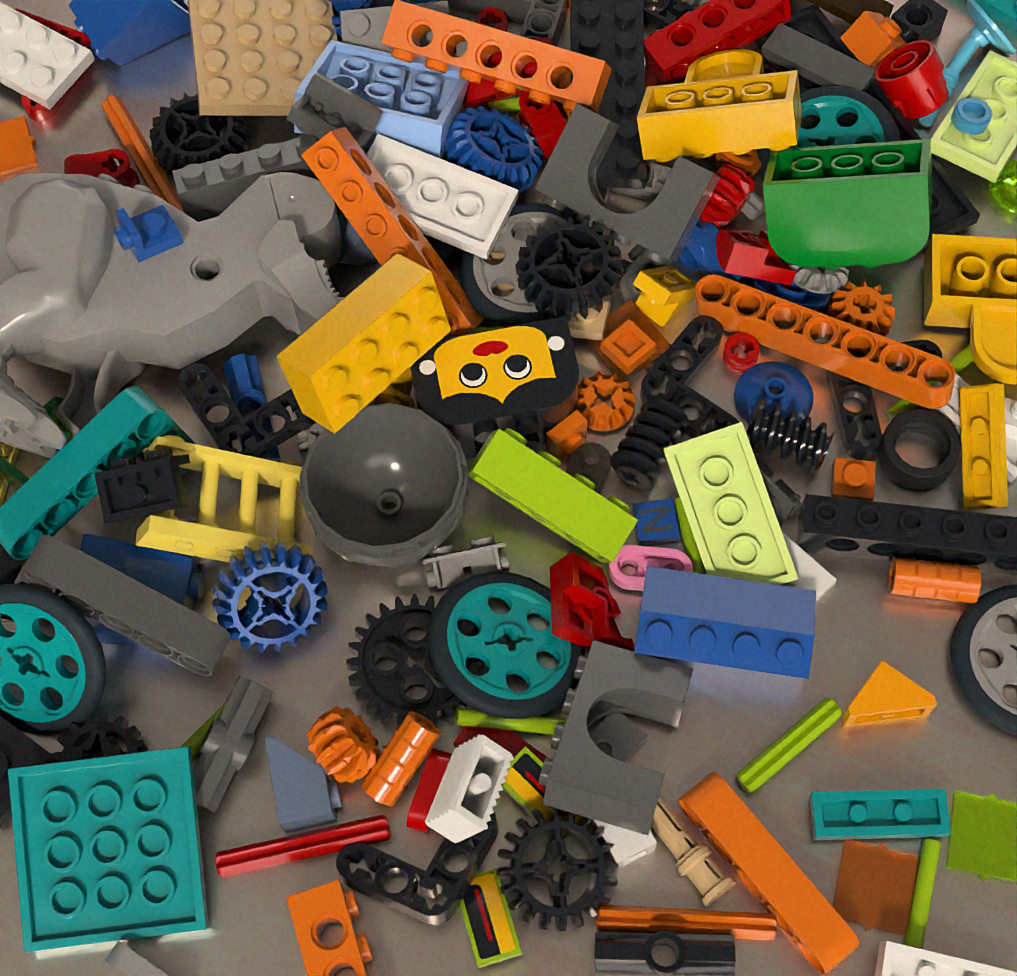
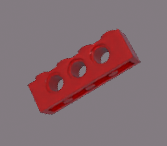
M710 0L697 9L685 13L680 19L661 30L653 32L648 38L644 39L646 64L662 85L670 84L685 77L689 66L695 60L719 51L741 49L775 29L779 23L783 24L790 20V0Z

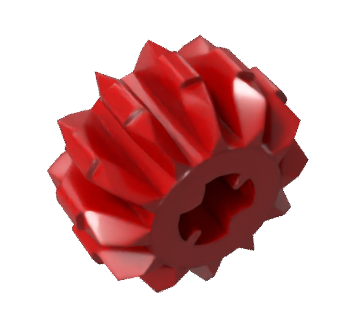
M730 163L718 169L716 175L721 178L700 216L701 222H710L718 230L726 229L731 225L754 191V180L747 175L748 173L739 167H734Z

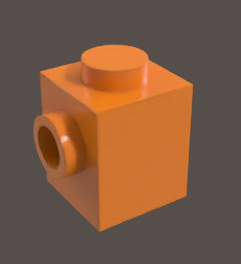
M864 11L840 37L861 63L873 69H876L878 64L892 51L907 44L899 35L902 30L895 21L889 17L884 18L881 13Z

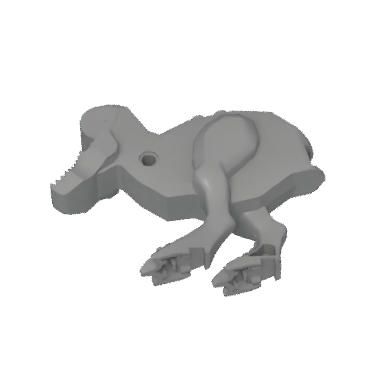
M278 172L261 175L218 217L197 222L164 201L148 187L139 184L133 188L123 186L116 179L106 174H99L96 178L86 174L21 173L1 183L0 441L50 459L57 453V449H63L67 441L64 432L48 415L46 409L26 395L20 387L15 385L13 379L7 375L6 363L13 357L23 355L30 362L72 374L68 394L58 406L56 416L61 425L69 432L71 438H73L117 396L119 390L125 384L145 370L146 363L181 369L229 345L265 316L275 317L287 330L301 336L344 299V297H340L339 292H336L328 274V269L334 266L341 256L343 241L335 201L322 183L317 179L297 173ZM164 205L181 232L183 243L138 263L130 249L124 251L116 238L114 227L119 226L115 210L124 207L129 217L132 218ZM144 451L135 457L136 463L148 461L144 460ZM184 488L188 507L175 509L174 515L180 521H197L199 508L192 496Z

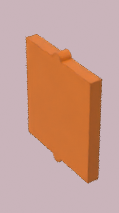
M25 116L0 122V177L38 167L34 150L36 140L30 134Z

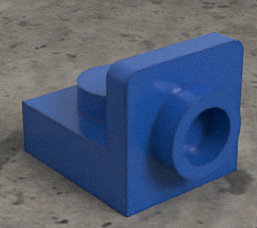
M164 205L132 218L129 217L124 207L115 210L119 226L114 227L116 238L124 251L127 249L132 251L138 263L183 243L182 234Z

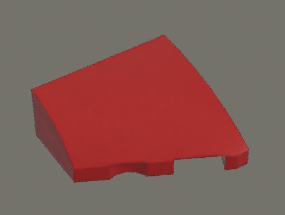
M719 229L716 236V253L719 265L725 273L789 286L792 285L797 271L775 253L770 245L767 231H760L758 236L748 230L732 231Z
M573 551L549 567L553 635L586 648H591L594 640L630 651L635 650L632 638L622 637L614 618L621 614V611L609 591V583L601 567Z

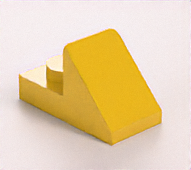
M672 265L642 270L633 282V285L642 291L635 302V307L659 326H665L695 296L697 283Z

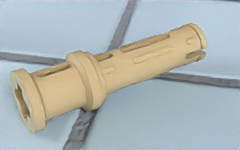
M659 795L651 828L677 859V871L681 876H688L703 895L702 903L705 907H708L725 895L737 881L733 876H726L711 857L713 852L708 845L705 846L704 843L699 844L666 801Z

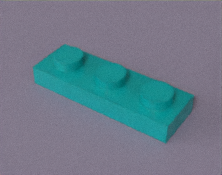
M946 789L811 792L809 796L813 840L948 837L951 834Z

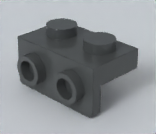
M315 73L305 93L292 106L287 120L295 124L302 133L316 136L319 139L332 130L346 127L363 150L368 144L383 111L322 74Z

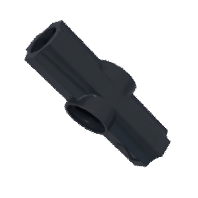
M667 930L656 933L595 932V975L735 976L736 955L734 935L676 934ZM662 943L671 946L676 953V962L667 967L657 964L652 958L651 953L654 946Z

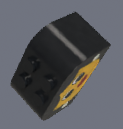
M566 316L445 338L437 342L410 367L417 408L449 429L455 439L459 440L465 459L475 458L490 433L497 429L505 431L506 428L516 431L527 440L525 446L535 450L540 445H546V433L575 410H578L579 368Z

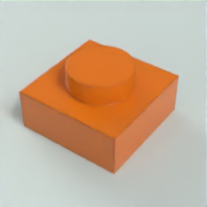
M628 319L601 341L600 350L628 375L656 352L657 344Z
M575 410L546 433V451L558 460L566 454H575L586 442L587 420L578 410Z
M835 457L832 464L830 497L873 501L876 462Z

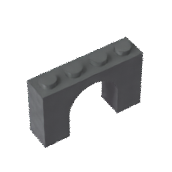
M576 103L534 189L545 194L543 202L551 207L563 211L565 206L577 211L576 220L582 222L586 218L589 226L592 228L600 223L611 229L609 234H612L614 240L628 247L631 241L645 247L642 252L644 256L660 264H663L665 258L677 262L721 177L678 156L660 193L649 206L635 213H616L602 199L597 180L600 164L619 125Z
M303 134L296 139L277 144H265L258 149L239 154H227L220 159L201 164H189L182 169L172 171L184 213L197 222L218 217L261 175L289 172L319 180L301 154L320 139L316 136ZM335 203L336 211H337V216H338V218H339V216H340L343 212L340 210V208L338 207V205Z
M593 640L588 657L580 655L577 662L574 680L579 681L577 690L569 688L565 698L562 713L568 715L566 724L558 722L551 742V748L557 750L554 760L546 758L541 770L538 784L546 786L543 804L649 835L665 774L610 757L596 746L589 735L588 728L596 720L614 713L632 714L678 727L693 668Z

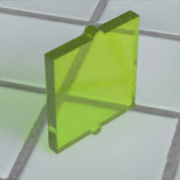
M955 791L952 801L951 834L948 840L946 869L977 875L981 881L992 878L1017 884V803L998 800L994 794L983 797Z

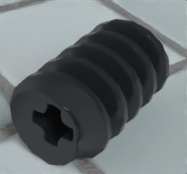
M649 399L643 403L640 409L641 413L635 416L633 425L628 428L625 434L626 438L620 441L617 447L618 451L614 452L610 459L611 467L621 479L643 491H651L654 486L648 477L654 479L660 476L661 470L657 465L663 466L667 464L663 449L676 445L673 440H681L684 434L680 427H688L690 424L689 418L684 411L676 405L660 399Z
M760 399L746 432L747 436L750 437L752 450H755L761 442H765V455L770 456L778 447L780 448V461L783 462L794 453L796 454V467L798 468L810 459L811 473L815 474L825 459L835 431L830 436H827V424L821 422L814 431L811 430V417L806 416L797 425L796 412L793 410L784 419H781V406L777 404L766 413L765 400Z

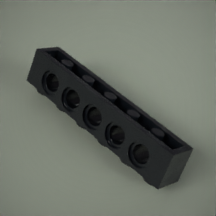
M810 494L805 495L799 511L797 545L805 552L890 562L893 557L907 559L915 557L917 560L924 561L936 560L937 562L950 564L957 562L959 565L976 566L981 572L1017 576V517Z

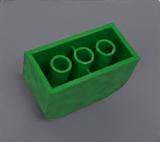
M931 139L787 148L781 151L771 150L763 182L767 233L772 249L784 261L795 266L822 267L824 269H837L841 266L852 265L873 268L881 264L903 262L915 256L924 247L930 231L933 191Z

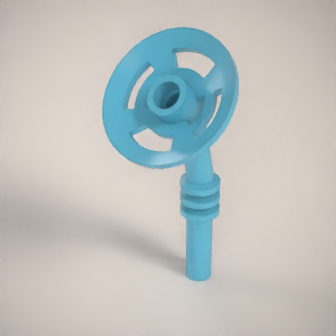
M967 0L968 10L975 27L969 31L971 35L967 37L942 72L949 91L948 98L952 95L960 80V72L980 45L983 48L990 43L996 48L1012 55L1017 52L1007 37L975 0ZM941 107L933 113L919 118L920 124L926 127L932 126Z

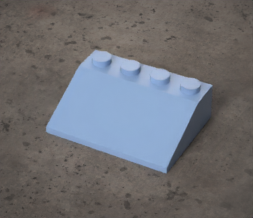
M330 40L295 91V103L305 93L312 76L315 73H320L383 111L365 149H370L376 136L380 134L442 159L445 154V142L449 136V128L454 118L460 113L469 81L460 78V72L447 68L446 74L426 68V61L413 58L412 63H407L391 57V53ZM294 124V132L304 134Z

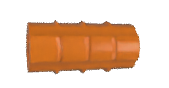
M893 557L891 560L888 574V592L890 594L904 595L910 598H929L932 601L934 599L947 600L953 603H976L979 598L981 570L976 566L959 565L957 562L950 564L937 562L936 560H917L915 557L913 559Z
M409 711L400 726L395 728V733L388 744L383 746V751L376 760V765L371 768V771L363 780L361 787L377 802L390 807L394 806L403 791L408 789V784L415 773L419 772V767L426 756L431 754L432 747L442 733L441 730L425 716Z

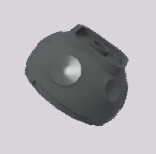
M370 402L335 434L325 428L312 443L300 473L299 493L305 513L315 531V535L335 553L349 562L355 561L371 566L397 568L420 561L445 541L461 523L469 499L467 462L459 440L455 439L448 428L423 411L393 403L372 405V402ZM388 502L397 504L392 510L383 509V506Z

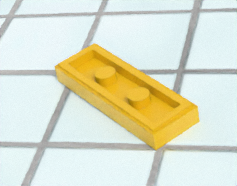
M994 383L959 387L963 509L1008 508L1004 384Z

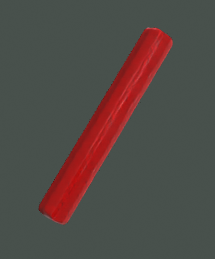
M378 815L220 851L215 855L216 869L221 877H228L338 852L351 843L360 842L368 845L386 841L391 836L389 822L385 815Z

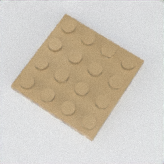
M188 0L199 115L288 116L292 106L295 104V91L330 40L338 41L337 34L333 30L335 25H332V16H334L332 3L328 0Z

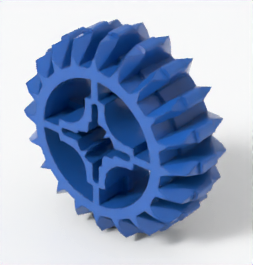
M479 106L476 110L468 107L464 113H459L454 118L449 128V136L445 142L444 154L447 156L448 162L519 190L518 196L521 192L526 191L528 187L532 186L543 163L541 160L543 151L537 147L538 142L536 138L530 136L531 129L523 128L520 125V120L511 119L508 112L503 115L498 113L494 107L490 111H487L483 106Z
M261 540L259 545L260 551L253 553L251 548L245 546L243 549L245 557L240 560L230 555L229 564L232 569L219 570L218 576L221 582L215 583L213 586V593L217 598L213 599L212 605L214 612L218 614V624L230 633L232 641L239 639L241 646L246 650L255 643L257 650L262 654L268 644H273L274 649L280 653L283 642L289 641L291 645L296 647L299 634L311 638L312 631L309 624L321 625L322 617L319 612L327 610L328 603L324 596L328 594L329 590L326 582L323 581L325 575L321 567L315 566L316 562L312 555L307 553L302 556V551L296 544L289 550H286L284 542L278 540L273 549H269L267 543ZM303 583L301 597L295 607L292 608L290 600L297 593L295 589ZM248 585L252 593L245 600L246 605L239 610L237 608L239 597L243 589Z

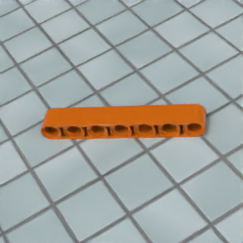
M707 275L696 284L695 295L698 316L715 318L721 324L722 330L733 334H750L761 345L925 408L939 409L947 405L951 400L956 373L953 365L941 357L720 275ZM711 298H718V299H719V300H717V301H707V300H709V299H711ZM748 311L755 312L754 314H751V315L742 314V313L748 312ZM781 325H790V326H792V327L786 328V329L779 328V326H781ZM822 338L827 339L828 341L820 343L814 340ZM860 352L864 353L865 356L856 357L851 354ZM897 366L901 367L904 370L897 372L892 371L889 368ZM929 381H938V382L942 383L943 385H941V386H932V385L928 384L927 382H929Z

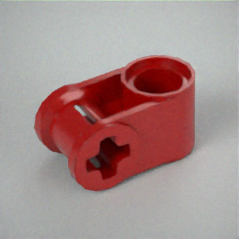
M523 91L519 98L521 111L518 120H520V125L523 128L531 129L530 136L536 138L538 142L537 147L543 151L541 156L543 161L550 158L568 121L562 116L552 99L550 105L542 104L529 99V92Z
M110 149L89 154H74L67 157L64 161V174H86L96 178L99 174H106L117 181L119 180L121 185L133 188L140 182L137 172L130 168L131 162L128 155L120 149ZM114 159H117V160H118V162H119V164H120L119 166H117V164H116V162H115Z

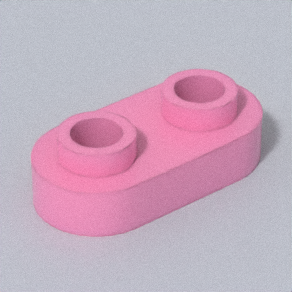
M624 545L614 561L609 563L610 578L617 586L623 589L643 591L647 566L693 572L690 558L680 550ZM631 565L636 568L637 572L633 575H627L622 571V568Z

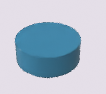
M963 98L955 105L951 121L955 128L965 134H981L987 129L991 121L992 110L987 103L978 98Z

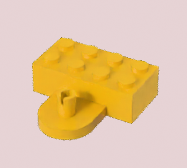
M745 49L724 50L695 60L688 68L684 83L647 87L637 115L643 160L655 159L658 162H667L678 156L692 155L694 158H706L714 153L721 152L741 155L750 152L752 149L768 148L772 151H781L790 146L797 145L802 116L798 70L764 74L763 58L758 52Z
M932 234L924 256V325L970 328L971 354L978 368L991 379L1011 385H1017V239Z
M397 253L276 356L303 414L335 434L370 402H372V405L393 403L414 408V400L410 397L413 384L410 367L451 331L432 271Z

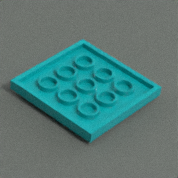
M191 746L8 769L24 952L206 930L209 927Z

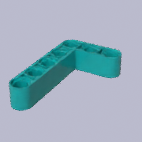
M138 386L126 388L0 507L1 546L13 559H27L41 536L49 535L53 537L98 494L94 473L111 470L110 461L136 457L146 447L148 448L157 436H178L183 438L185 442L196 443ZM180 467L181 475L188 473L191 469Z

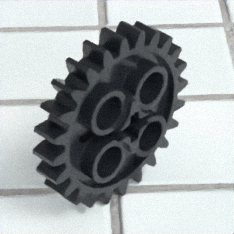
M413 594L410 605L404 606L402 600L397 596L395 597V609L391 611L386 605L380 603L379 618L368 613L365 615L369 629L355 628V636L361 642H350L348 644L349 652L357 656L346 660L347 669L357 671L348 677L349 684L354 687L361 686L355 693L357 702L370 699L366 706V713L368 715L375 713L379 709L382 711L380 717L382 725H385L394 717L397 718L398 728L409 711L425 716L436 725H438V717L441 715L449 723L454 722L452 708H468V705L452 693L446 684L443 688H438L430 678L432 676L439 682L444 683L436 671L429 651L428 630L431 616L435 609L434 596H430L425 605H419L417 595ZM464 619L457 622L459 631L465 636H473L476 628L475 624L462 627ZM413 627L421 628L427 633L424 638L417 641L410 640L404 635L408 629ZM391 637L395 638L400 643L402 649L393 643H389L387 640ZM385 656L392 657L397 662L394 668L387 671L376 668L374 664L379 658ZM408 656L414 661L423 658L424 669L418 664H414L410 668ZM478 658L466 660L465 663L469 672L477 676L484 675L483 672L475 669L485 665L482 660ZM419 684L426 687L428 693L421 699H411L406 695L405 691L411 685Z

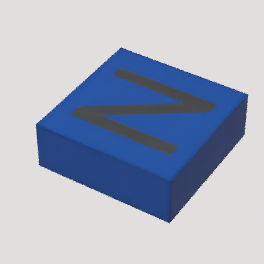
M673 498L632 504L633 517L638 519L635 529L639 546L679 541L680 532Z

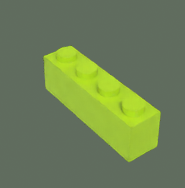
M506 428L505 431L497 429L491 432L467 470L468 477L599 562L612 563L638 519L628 513L630 507L615 497L609 496L606 499L595 492L596 485L580 474H575L572 477L560 469L562 463L551 454L540 451L537 454L525 446L527 440L516 431Z

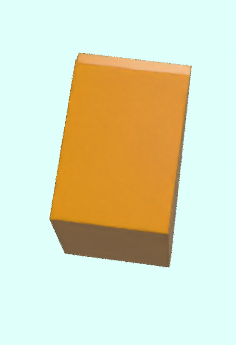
M882 660L841 718L843 727L923 718L929 716L937 703L934 695Z

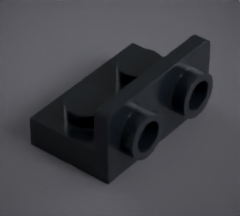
M172 448L146 453L148 460L146 462L136 463L135 457L110 461L111 470L94 473L105 524L188 507L179 465L190 463L189 454L173 456Z

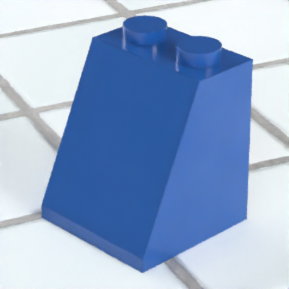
M73 0L68 5L76 16L74 20L75 25L91 39L92 43L89 46L92 51L103 61L110 59L119 66H123L191 31L188 3L185 0Z
M83 534L80 551L194 611L196 598H201L204 592L205 576L204 573L200 572L192 557L136 546L135 544L97 535ZM84 615L93 627L100 643L144 647Z

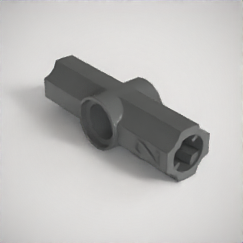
M239 676L226 699L219 718L215 717L209 726L198 751L201 754L193 769L197 805L216 812L235 771H239L246 761L255 741L256 735H254V731L273 694V691L265 686Z

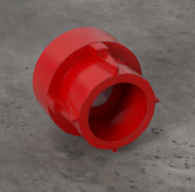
M928 40L913 41L897 48L888 54L875 69V79L885 97L889 99L893 107L898 108L905 119H918L933 113L946 102L949 96V91L946 87L947 83L942 74L944 64L933 43Z

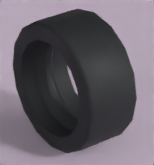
M924 409L907 410L895 416L885 428L882 442L878 449L880 466L888 478L901 487L917 491L933 489L945 482L959 460L961 442L957 430L948 419L940 414ZM913 431L927 434L935 439L942 448V460L937 466L923 469L911 466L903 461L896 452L895 444L898 437L902 433Z

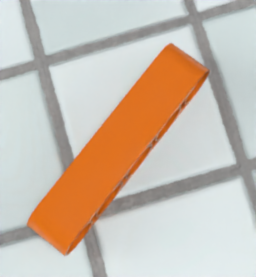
M714 771L678 799L687 817L768 913L775 915L776 923L818 972L826 976L860 946L859 939L850 926L720 775Z

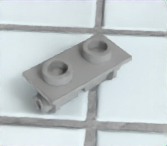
M493 535L470 540L471 548L455 552L453 544L437 547L430 553L431 557L423 559L424 564L432 562L433 570L425 571L428 587L437 586V589L440 590L465 580L464 567L471 566L473 576L488 572L510 570L507 555H499L497 548L505 547V542L495 543Z

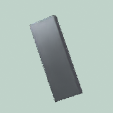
M779 23L761 49V56L791 71L798 70L799 75L823 87L847 86L865 92L875 77V69L782 23Z

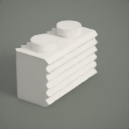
M480 734L477 737H473L472 740L469 739L468 742H464L463 745L455 747L426 817V825L454 843L461 842L488 829L487 822L491 821L490 815L494 813L492 807L497 805L496 799L500 798L498 792L503 790L501 784L506 782L504 777L509 775L507 769L511 768L510 762L514 760L512 753Z

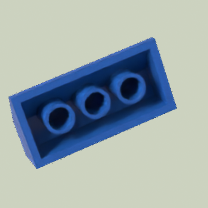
M647 566L634 653L809 679L815 636L816 590Z

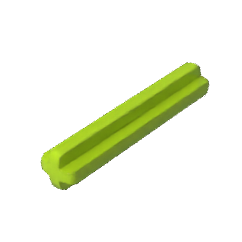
M826 697L737 773L735 779L742 789L749 794L757 790L842 715L840 706L830 697Z

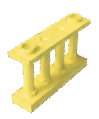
M172 435L157 436L144 452V460H147L146 453L172 448L173 456L189 454L190 463L179 466L202 472L198 522L196 523L178 520V517L174 515L175 509L150 515L137 529L136 546L229 562L230 555L240 560L245 557L243 553L245 546L251 548L254 553L260 551L259 545L261 540L267 543L269 549H273L278 540L284 542L286 550H289L296 544V546L300 547L302 556L307 553L312 555V546L299 544L294 539L296 493L300 490V473L303 468L301 464L294 461L276 462L185 442L181 437ZM219 475L242 480L239 524L236 531L221 529L215 523ZM258 483L280 488L278 534L275 539L259 536V533L255 531Z

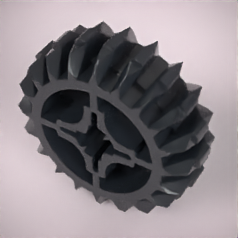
M184 92L183 99L179 101L171 98L170 107H160V116L152 118L153 128L149 130V137L153 155L157 157L160 167L163 170H168L173 179L172 171L182 169L189 164H201L220 159L227 154H239L248 150L247 145L250 143V133L246 117L199 115L197 93L195 96L190 97ZM223 128H226L227 131L224 137L221 138L220 131ZM179 135L180 142L175 147L174 142Z
M570 216L566 224L559 225L553 218L550 229L539 225L537 236L527 235L525 240L526 247H520L518 252L519 261H517L515 268L516 274L519 276L517 278L519 289L524 291V298L527 303L535 302V309L538 313L549 308L550 317L556 318L561 312L565 313L567 320L570 322L573 313L579 312L586 320L589 308L600 313L603 309V301L612 303L614 291L619 290L621 286L620 276L623 274V263L621 262V250L619 246H614L612 234L603 235V228L600 224L589 229V222L586 218L579 225L574 224ZM556 253L554 257L545 260V259L548 258L550 255ZM599 272L591 282L582 286L585 280L594 277V273Z
M550 806L547 811L548 821H545L540 810L536 809L531 811V819L534 826L531 827L523 818L515 822L517 828L522 833L521 837L511 832H507L504 835V839L513 845L514 848L513 851L507 849L498 850L497 856L501 859L510 860L509 867L497 868L496 875L501 877L510 875L511 883L502 885L499 890L501 894L516 892L517 897L511 900L508 905L512 911L519 909L523 904L527 906L522 916L524 922L530 923L536 913H539V929L547 930L551 918L555 917L557 931H566L567 916H570L572 923L578 928L584 926V919L581 913L583 909L591 918L599 916L598 908L592 903L594 899L600 903L609 904L611 897L601 891L602 885L615 887L617 879L605 876V869H614L619 865L613 859L606 861L604 859L603 853L609 852L614 845L606 843L599 845L597 839L603 835L604 828H595L589 832L587 828L591 823V818L582 816L576 824L574 823L576 814L565 811L563 820H560L559 810ZM547 830L548 842H546L543 858L538 862L522 863V858L528 844L538 834ZM561 830L578 838L587 849L590 859H577L571 856L566 849L565 840H562ZM555 855L561 857L559 862H566V865H578V869H569L567 872L561 873L559 881L553 880L555 874L535 870L536 867H544L547 864L553 863ZM581 873H591L590 882L585 892L576 901L567 905L566 895H569V883L572 878ZM523 877H539L543 879L548 885L549 896H552L553 907L547 906L534 898L528 891Z

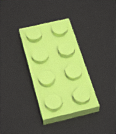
M990 50L931 138V153L995 183L1017 148V62ZM969 97L978 98L989 105L992 110V118L983 133L970 135L955 128L951 121V115L959 100Z
M743 422L663 449L707 575L775 585H785L799 579Z

